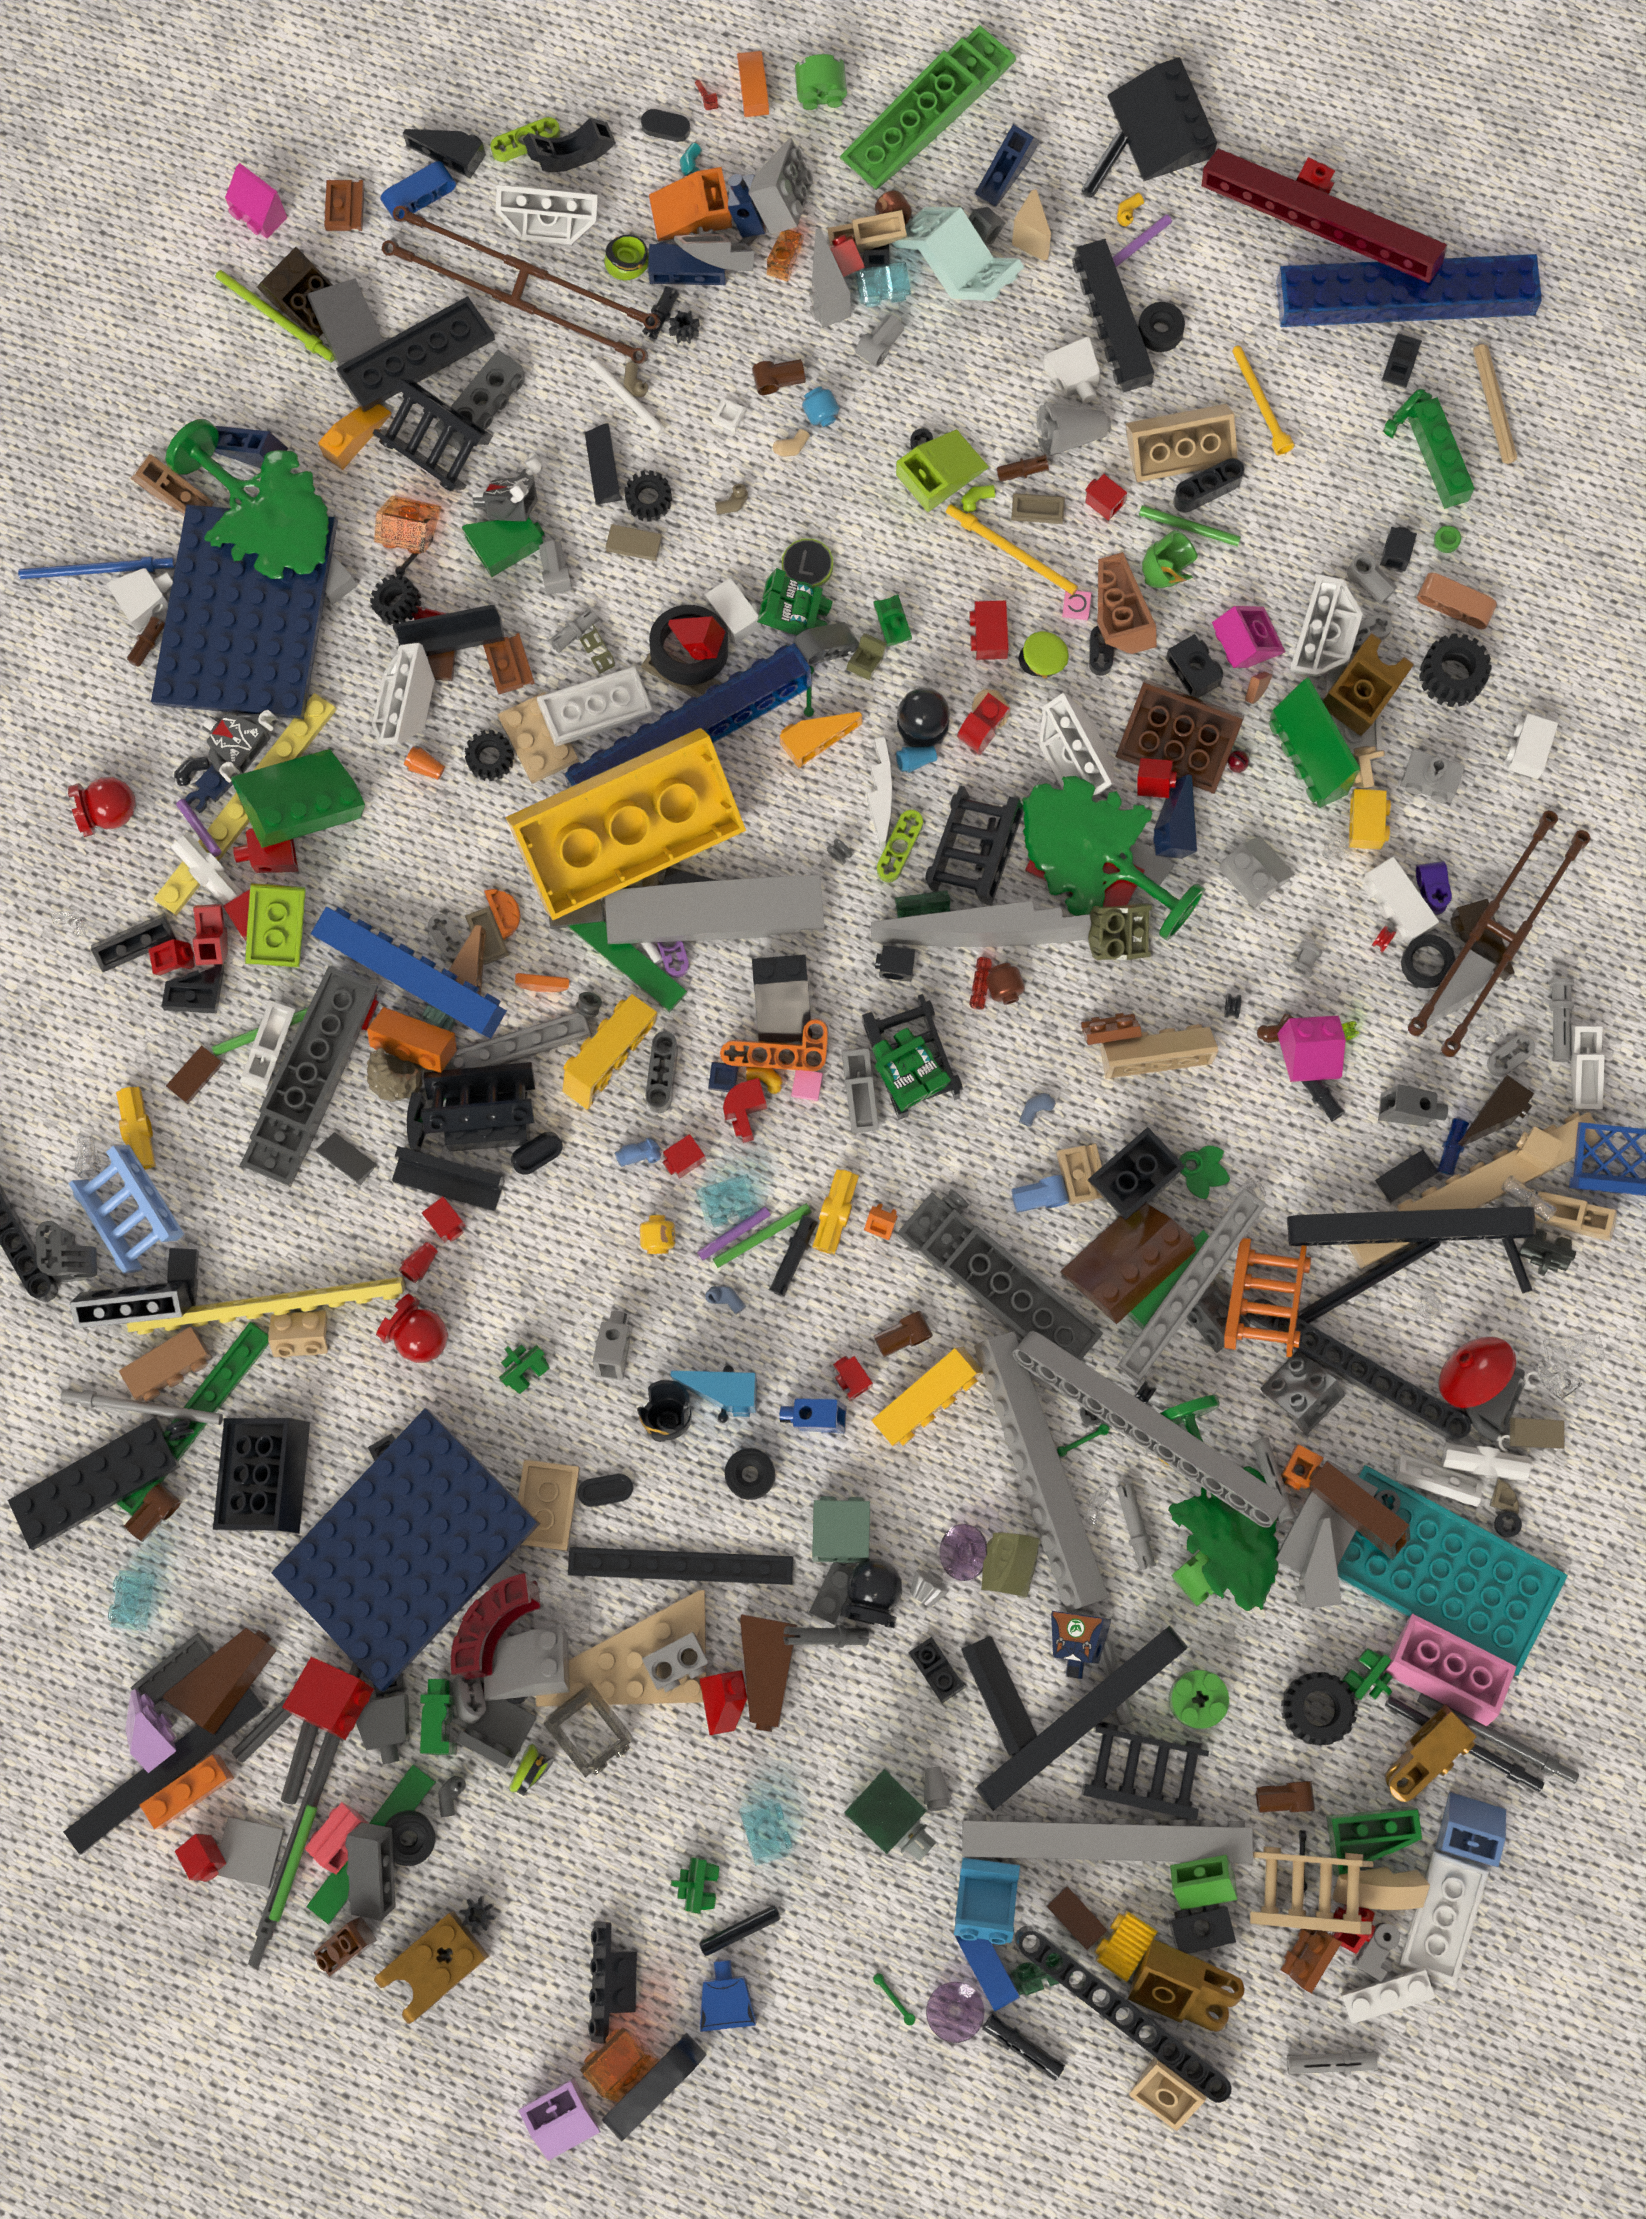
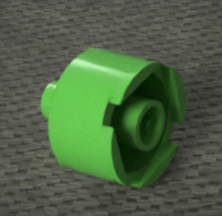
M818 54L806 57L805 63L802 65L799 62L795 65L797 99L802 103L805 110L816 109L818 105L828 104L830 108H837L843 104L842 100L847 95L845 64L841 58L840 62L834 60L833 55Z
M1201 1551L1171 1575L1196 1606H1199L1209 1597L1207 1592L1210 1596L1214 1594L1202 1573V1566L1210 1559L1207 1555L1202 1554Z
M1205 1670L1186 1672L1175 1680L1169 1692V1707L1172 1714L1187 1727L1195 1729L1209 1728L1219 1723L1226 1716L1229 1707V1693L1224 1682L1214 1673ZM1196 1691H1199L1201 1696H1205V1701L1201 1703V1708H1199L1198 1703L1192 1702V1698L1197 1695Z

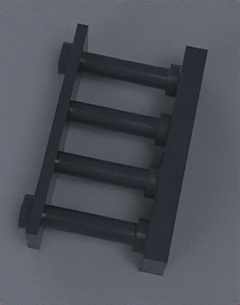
M400 379L396 389L403 393L402 397L404 400L388 430L374 429L372 434L380 439V444L389 449L394 448L440 480V485L449 491L464 490L467 485L457 479L473 447L489 445L493 435L413 380ZM418 403L423 407L424 414L407 444L398 438L397 434L412 405ZM438 417L444 421V429L430 456L427 458L418 452L417 449L433 418ZM458 431L464 435L463 439L465 442L449 472H447L437 463L454 432Z
M959 785L957 794L952 796L950 803L951 812L933 864L927 869L925 880L931 891L935 893L938 892L941 882L975 890L982 904L992 906L1024 812L1023 805L1019 798L1010 796L1007 804L1002 807L969 800L970 796L965 786ZM965 810L1000 817L1001 820L999 828L994 831L961 824ZM957 834L991 841L993 844L991 852L986 855L956 849L953 846ZM949 858L982 865L984 867L982 878L976 880L946 873L945 869Z
M923 994L918 995L919 1007L880 1020V1018L875 1019L872 1012L862 1015V1023L871 1048L883 1041L880 1034H883L884 1030L923 1017L928 1032L916 1035L915 1038L921 1036L925 1041L924 1044L933 1042L937 1056L933 1057L939 1067L942 1066L943 1072H946L951 1079L945 1089L927 1099L951 1091L954 1101L960 1098V1090H963L961 1080L958 1074L953 1075L932 1019V1016H935L933 1005L930 1000H925ZM897 1042L890 1044L893 1051L899 1048ZM887 1088L898 1120L908 1117L909 1110L901 1112Z
M532 1062L443 1070L442 1073L437 1071L424 1072L423 1080L427 1100H433L432 1108L421 1109L425 1134L535 1123L531 1098L525 1099V1091L535 1090ZM514 1092V1100L498 1101V1093ZM487 1094V1103L471 1104V1096ZM460 1097L459 1105L443 1107L445 1098Z
M1102 1722L1101 1727H1094L1093 1732L1102 1734L1094 1780L1091 1779L1090 1785L1083 1783L1081 1795L1197 1820L1199 1809L1192 1807L1193 1801H1190L1198 1755L1209 1756V1751L1202 1749V1743L1186 1740L1185 1745L1152 1739L1118 1731L1119 1725ZM1114 1737L1131 1740L1122 1786L1119 1785L1118 1791L1107 1789L1108 1783L1105 1782ZM1142 1743L1159 1746L1151 1791L1147 1792L1146 1797L1135 1795L1136 1789H1134ZM1170 1749L1187 1752L1179 1798L1175 1799V1803L1163 1801L1164 1795H1162Z

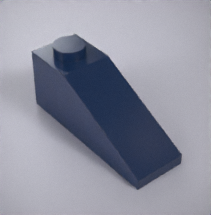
M1013 124L974 194L996 207L1027 166L1040 140Z
M665 242L649 244L648 275L650 284L726 285L725 269L701 261L675 244Z
M216 426L219 439L214 452L261 469L264 457L268 452L288 450V447L270 431Z
M1187 774L1178 779L1176 788H1171L1169 798L1165 799L1154 828L1153 842L1156 856L1183 859L1197 852L1192 775Z

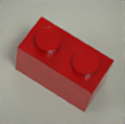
M1006 600L975 601L974 611H969L970 627H975V635L970 636L971 651H976V660L1007 659L1009 648Z

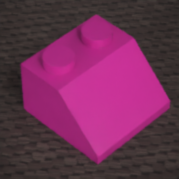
M239 163L236 166L225 196L229 206L228 212L236 220L240 221L242 219L245 221L247 227L255 235L260 233L268 239L287 219L279 194L275 189Z
M1234 606L1212 622L1215 635L1222 643L1226 652V658L1233 668H1249L1286 652L1265 608L1262 606Z
M1339 1015L1289 1018L1277 1035L1290 1082L1340 1079L1343 1072L1346 1039Z

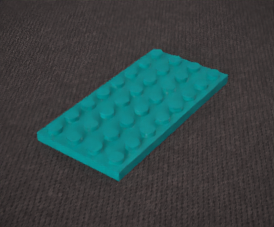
M1364 1465L1358 1477L1378 1488L1375 1495L1383 1490H1392L1399 1496L1400 1507L1395 1514L1410 1525V1540L1398 1555L1391 1560L1356 1530L1337 1566L1338 1579L1409 1618L1414 1614L1516 1666L1514 1676H1518L1568 1575ZM1386 1495L1381 1496L1382 1504L1391 1510L1392 1498L1386 1499Z

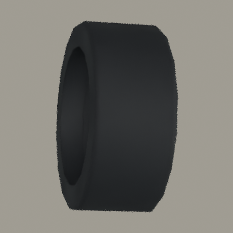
M1431 934L1421 935L1412 940L1403 952L1401 959L1402 972L1407 980L1417 987L1426 989L1437 987L1456 960L1454 950L1440 936ZM1429 946L1441 953L1444 965L1440 973L1429 977L1416 971L1412 958L1419 948Z

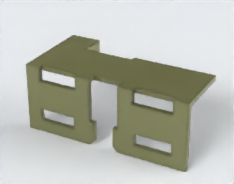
M592 624L593 631L583 635L580 641L587 653L592 652L593 649L601 645L604 647L606 652L591 657L595 668L601 674L614 667L615 662L594 624ZM593 634L597 635L600 641L599 643L596 641ZM586 638L588 640L590 647H587L583 639ZM607 656H609L612 664L608 662L606 658ZM596 661H600L602 669L599 668Z

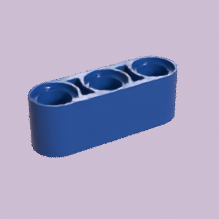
M437 161L386 189L382 193L380 200L394 219L393 210L396 206H405L410 212L415 213L452 192L456 182L444 164ZM403 209L399 211V217L402 219L405 214Z
M954 1935L994 2012L1020 1998L989 1940L977 1938L976 1940L969 1941Z

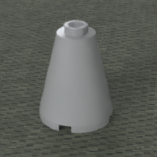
M1044 403V405L1039 407L1036 422L1037 429L1042 431L1043 438H1038L1041 451L1046 456H1052L1104 438L1111 430L1110 417L1100 410Z

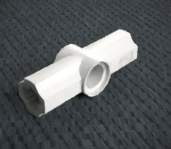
M189 832L170 847L187 865L188 871L202 887H206L222 906L242 894V891L226 875L225 869L211 853H207Z
M1445 1443L1441 1461L1442 1468L1471 1472L1472 1475L1483 1478L1497 1479V1477L1520 1482L1528 1481L1531 1471V1457L1502 1453L1499 1449L1485 1446H1475L1473 1448L1452 1443Z

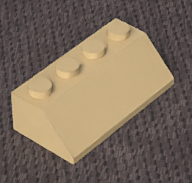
M1227 404L1126 423L1128 449L1136 482L1205 470L1227 459H1238L1235 418L1233 411Z
M1200 1024L1188 1026L1183 1031H1175L1174 1028L1163 1029L1159 1031V1034L1149 1035L1148 1032H1141L1142 1037L1105 1042L1100 1047L1105 1079L1213 1064L1218 1054V1046L1210 1027L1202 1028Z

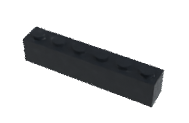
M1106 239L1076 247L1075 258H1072L1073 268L1076 274L1080 273L1082 293L1084 296L1088 295L1090 300L1088 303L1090 315L1092 318L1096 317L1098 325H1096L1098 337L1100 340L1104 339L1106 344L1104 348L1108 363L1112 362L1114 366L1113 378L1115 384H1120L1123 393L1151 385L1155 372Z

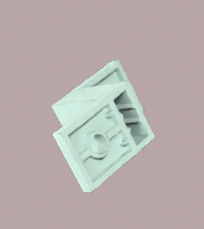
M924 207L905 225L907 237L892 242L895 248L919 249L952 299L991 301L1000 294V289L1006 284L1015 281L1018 273L1024 268L1020 259L993 258L961 207Z

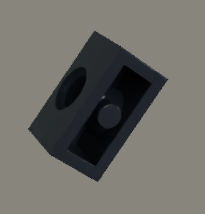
M1195 634L1168 649L1166 660L1190 696L1199 698L1221 685L1223 670L1217 661L1213 662L1209 656V649L1203 640L1199 641ZM1198 663L1203 668L1200 670H1195L1190 666V664Z
M1217 1903L1202 1906V1911L1191 1913V1909L1175 1911V1917L1168 1919L1175 1948L1190 1954L1235 1943L1236 1939L1227 1906H1220ZM1200 1919H1205L1209 1926L1206 1934L1198 1936L1194 1932V1924Z

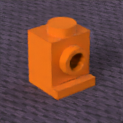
M1299 1444L1295 1446L1281 1473V1476L1286 1479L1284 1484L1296 1491H1299L1301 1487L1304 1489L1309 1488V1482L1311 1481L1309 1476L1317 1466H1320L1324 1457ZM1296 1465L1303 1467V1475H1297L1294 1472Z

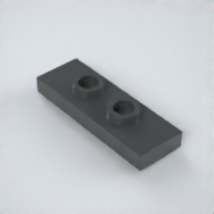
M197 1633L130 1688L131 1690L136 1689L141 1695L146 1693L156 1705L163 1699L162 1697L168 1690L215 1652L201 1633Z

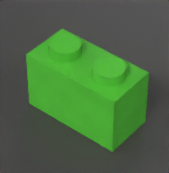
M1227 1855L1170 1865L1172 1890L1181 1910L1238 1900L1235 1874Z

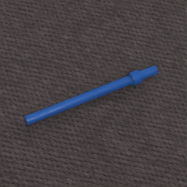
M153 556L142 557L141 560L25 568L19 569L18 574L20 579L138 571L146 568L148 572H155V569L175 568L174 557L154 559Z

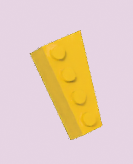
M633 994L626 1001L623 999L619 1001L614 1008V1014L611 1018H605L599 1024L596 1035L593 1038L588 1037L580 1047L581 1052L576 1057L571 1056L563 1067L565 1071L562 1092L587 1110L594 1103L592 1096L597 1089L602 1092L608 1085V1081L613 1073L612 1070L619 1071L629 1056L628 1049L634 1051L656 1023L657 1012Z
M956 1347L871 1421L892 1446L899 1443L904 1446L915 1437L914 1430L920 1425L925 1428L936 1418L934 1414L941 1408L946 1410L957 1400L956 1395L962 1390L966 1392L978 1382L977 1378L983 1374L982 1368L964 1347Z

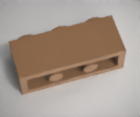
M190 1326L119 1370V1373L134 1399L149 1402L160 1395L159 1391L166 1386L174 1387L184 1380L183 1376L190 1371L195 1373L204 1369L208 1365L207 1361L213 1357L197 1330Z

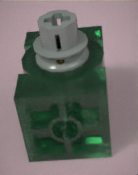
M885 1769L876 1776L844 1811L886 1854L894 1846H899L901 1853L907 1850L919 1862L936 1844V1841L925 1831L928 1825H923L920 1822V1818L927 1810ZM916 1839L925 1847L924 1849L915 1842Z

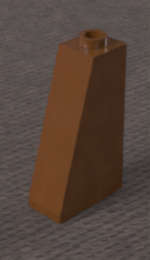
M1326 1462L1323 1467L1317 1466L1309 1476L1311 1480L1309 1482L1310 1490L1393 1560L1410 1540V1525L1329 1462Z
M741 1614L740 1624L750 1722L756 1723L755 1729L772 1732L773 1727L779 1728L794 1645H785L783 1637H794L795 1635L783 1633L785 1627H797L798 1625Z
M245 1628L168 1690L162 1698L200 1727L214 1735L277 1651L269 1644L272 1639L259 1629L256 1633H253L248 1628Z

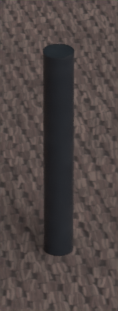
M1502 1239L1522 1294L1533 1291L1514 1239Z

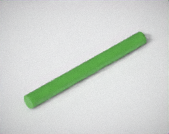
M1143 505L1139 512V516L1237 547L1241 536Z
M308 1008L295 1012L289 1027L302 1022ZM259 1028L212 1046L214 1055L219 1056L255 1041Z
M807 1203L712 1260L717 1268L797 1222L801 1219L802 1215L807 1216L812 1211Z
M306 1806L269 1919L280 1922L318 1809L317 1807Z

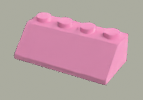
M1412 1614L1390 1653L1389 1658L1391 1662L1384 1669L1383 1673L1387 1672L1393 1679L1488 1726L1500 1714L1516 1666Z

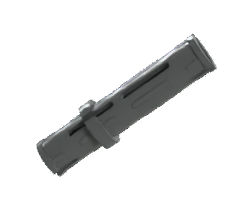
M836 1625L834 1628H801L787 1626L783 1633L795 1635L794 1637H783L785 1645H834L836 1648H843L845 1645L867 1646L869 1639L858 1638V1636H869V1631L866 1627L845 1628L843 1625Z

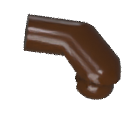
M1285 1013L1278 1025H1261L1257 1030L1258 1038L1263 1039L1266 1043L1279 1042L1277 1033L1289 1018L1294 1017Z

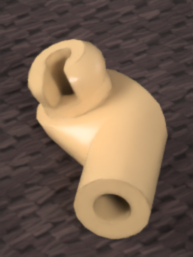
M799 429L793 439L775 441L772 447L775 454L783 457L796 456L800 453L810 435L805 430Z

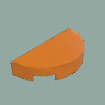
M497 889L484 890L502 938L505 940L513 935L519 926L521 918L519 905L513 896L506 892L498 891Z
M517 973L515 975V984L522 989L530 991L561 992L569 988V979Z

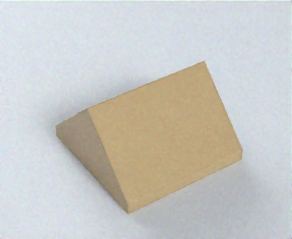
M1037 189L1031 190L1014 219L1012 245L1044 261L1048 260L1051 232Z
M1153 2057L1129 2093V2096L1176 2131L1195 2113L1207 2098L1156 2057Z

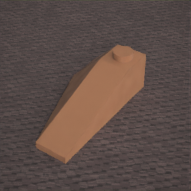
M1122 552L1098 559L1097 624L1106 644L1134 654L1157 647L1156 624Z

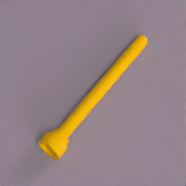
M1235 346L1232 350L1233 355L1272 433L1271 446L1275 454L1279 456L1290 452L1295 446L1291 436L1287 435L1286 432H1282L1242 347Z

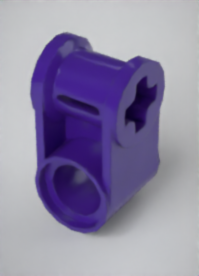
M1440 861L1416 865V880L1422 898L1434 915L1442 914L1452 899L1446 863Z

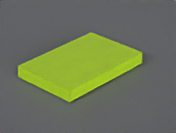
M250 883L245 964L300 967L305 887Z

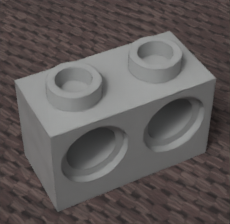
M694 1632L642 1658L656 1689L661 1690L664 1688L665 1692L680 1686L679 1680L687 1675L693 1679L705 1673V1666L710 1664ZM688 1649H694L698 1655L696 1663L690 1666L685 1665L682 1660L683 1653ZM663 1662H668L672 1667V1673L666 1679H661L657 1675V1667Z

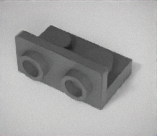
M1214 1283L1206 1289L1187 1316V1319L1204 1337L1206 1343L1218 1353L1225 1347L1224 1336L1230 1301ZM1241 1316L1240 1323H1243L1244 1327H1250Z

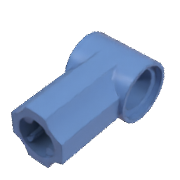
M1062 1175L1047 1177L1040 1180L1039 1183L1011 1189L1017 1213L1040 1207L1054 1208L1069 1203Z

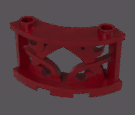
M526 1573L514 1575L496 1583L479 1599L473 1602L463 1616V1621L453 1640L451 1675L460 1674L467 1680L493 1675L494 1654L504 1632L523 1615L541 1608L538 1582L529 1581Z

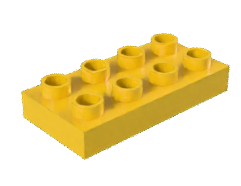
M701 728L505 817L544 909L552 920L746 831L711 738Z

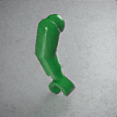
M1424 389L1416 390L1393 415V420L1388 419L1384 426V433L1393 439L1398 425L1403 424L1408 418L1412 406L1430 400L1433 396L1425 392L1426 390Z

